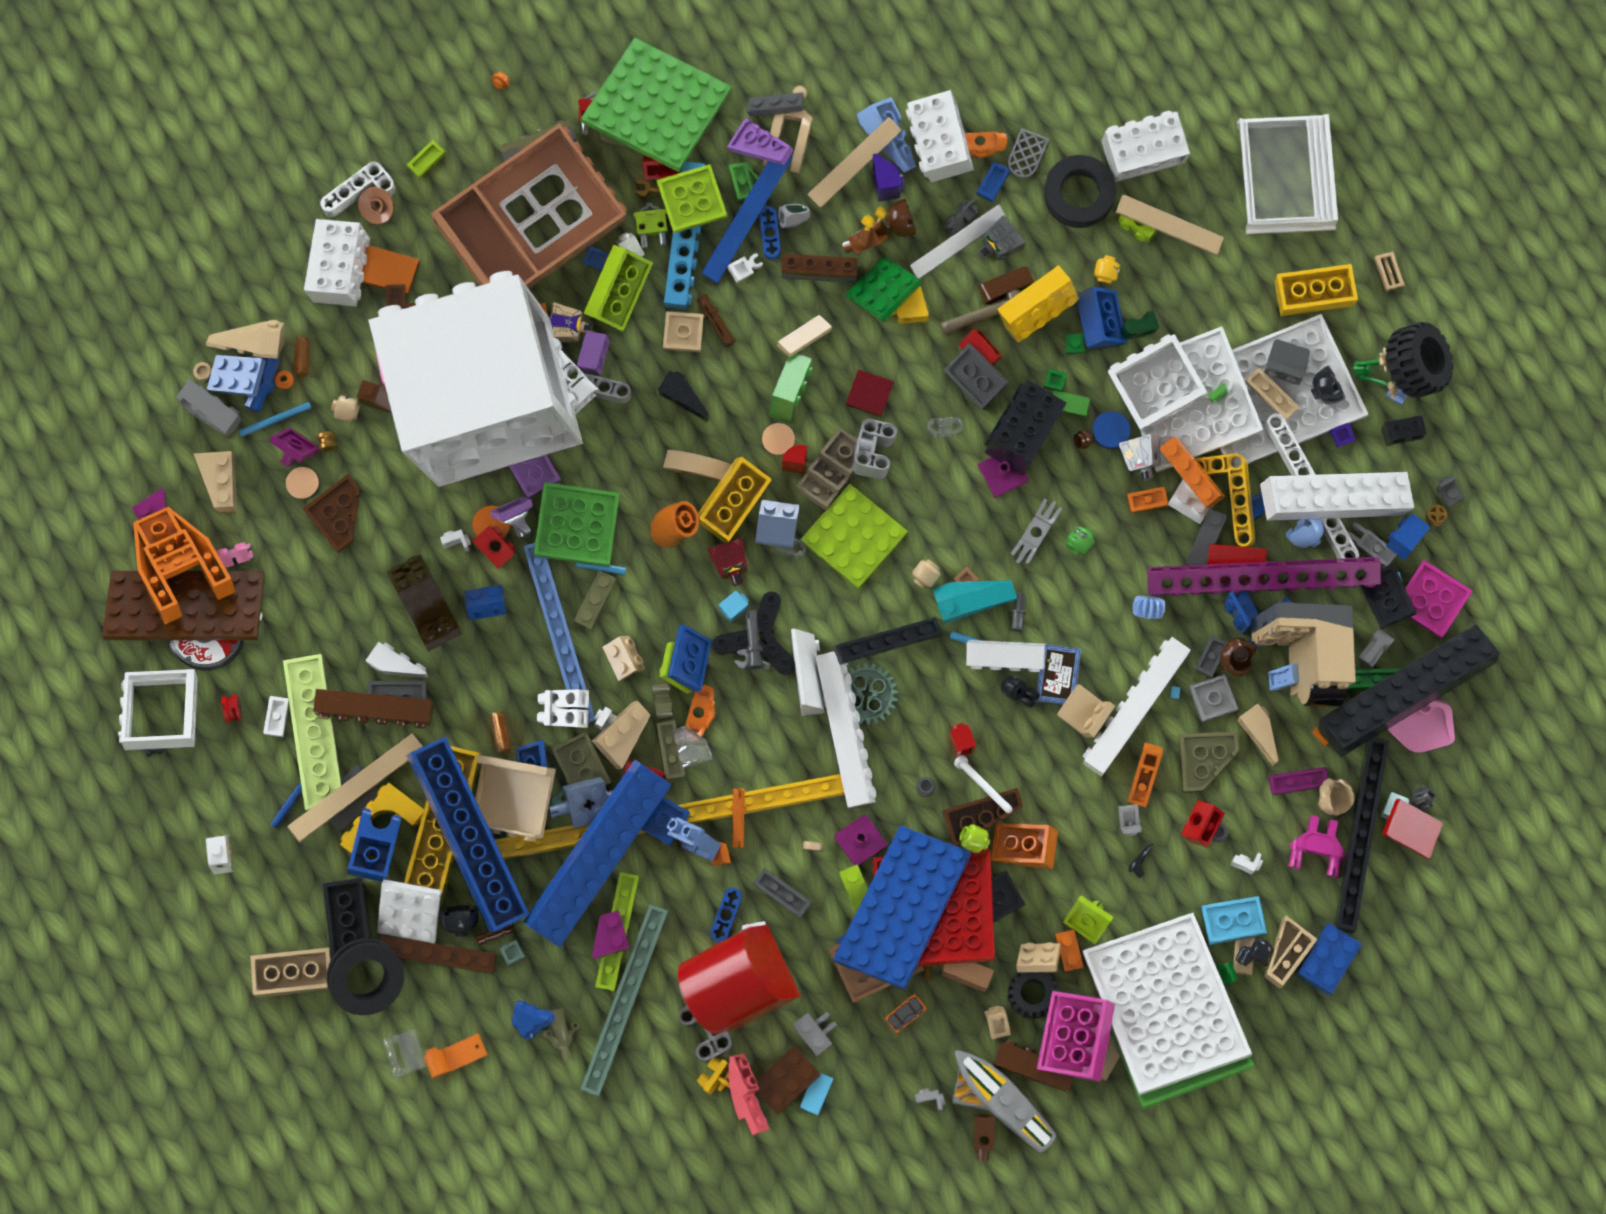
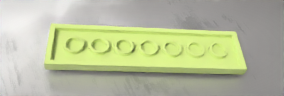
M321 654L283 661L306 811L342 786L332 717L320 719L313 712L316 689L327 690Z

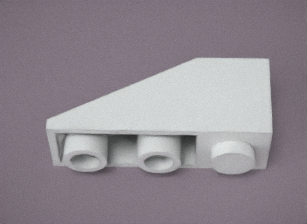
M378 642L366 659L369 666L383 675L428 678L424 666L419 663L414 665L409 661L410 658L403 653L397 654L393 651L394 648L386 642L384 644Z

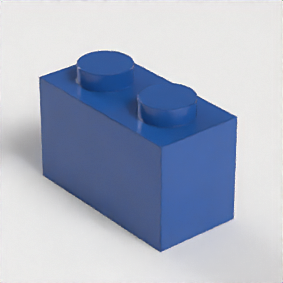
M1413 513L1408 519L1404 517L1397 525L1400 529L1392 531L1388 537L1390 541L1386 545L1387 548L1403 560L1407 558L1430 528L1429 525Z

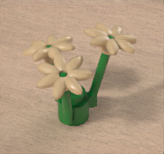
M1383 348V353H1380V358L1377 360L1355 361L1353 367L1354 375L1359 376L1360 380L1370 381L1391 389L1389 392L1391 399L1398 395L1395 381L1388 383L1368 377V374L1372 373V366L1384 365V371H1388L1386 348Z

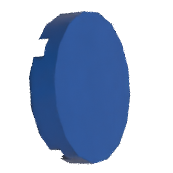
M1108 411L1102 413L1093 424V437L1100 446L1106 449L1119 448V443L1125 442L1129 438L1130 424L1118 412Z

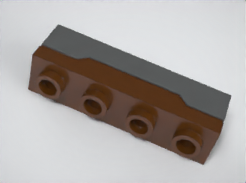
M783 253L782 279L856 283L858 258Z

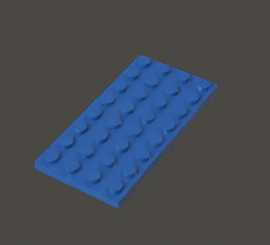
M900 825L833 961L905 990L971 857V852Z

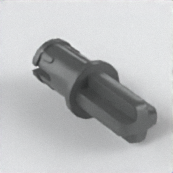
M1016 593L1018 599L1014 600L1013 610H1011V614H1013L1011 630L1022 632L1024 615H1026V611H1024L1026 596L1023 593Z

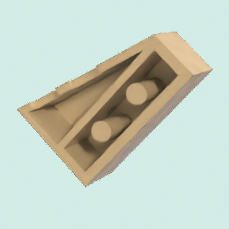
M232 451L195 453L194 457L217 513L237 512L235 456Z
M634 701L591 742L616 769H623L651 715L639 701Z

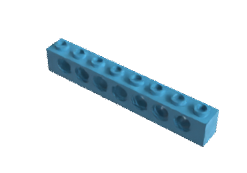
M685 162L681 173L705 166V164ZM701 226L673 233L664 297L665 309L687 311V306L691 305L692 294H689L690 287L694 286L692 269L696 270L697 258H694V253L698 252L699 241L696 238L697 234L701 233ZM685 233L691 234V237L688 239H684L682 235ZM682 251L689 252L685 257L679 255ZM682 268L687 270L685 274L677 273ZM678 286L685 288L682 292L675 291V288Z

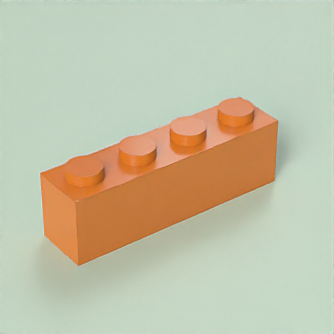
M1173 436L1159 448L1206 508L1211 509L1225 497L1178 437Z

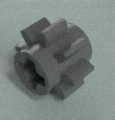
M1424 785L1413 789L1415 794L1411 795V800L1416 808L1426 810L1433 807L1432 802L1436 800V796L1431 788H1426Z

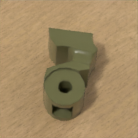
M669 682L652 684L657 720L673 718Z

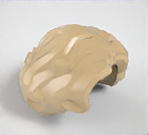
M1326 779L1319 789L1320 798L1318 804L1320 809L1328 815L1338 816L1346 813L1352 808L1355 801V789L1344 779Z

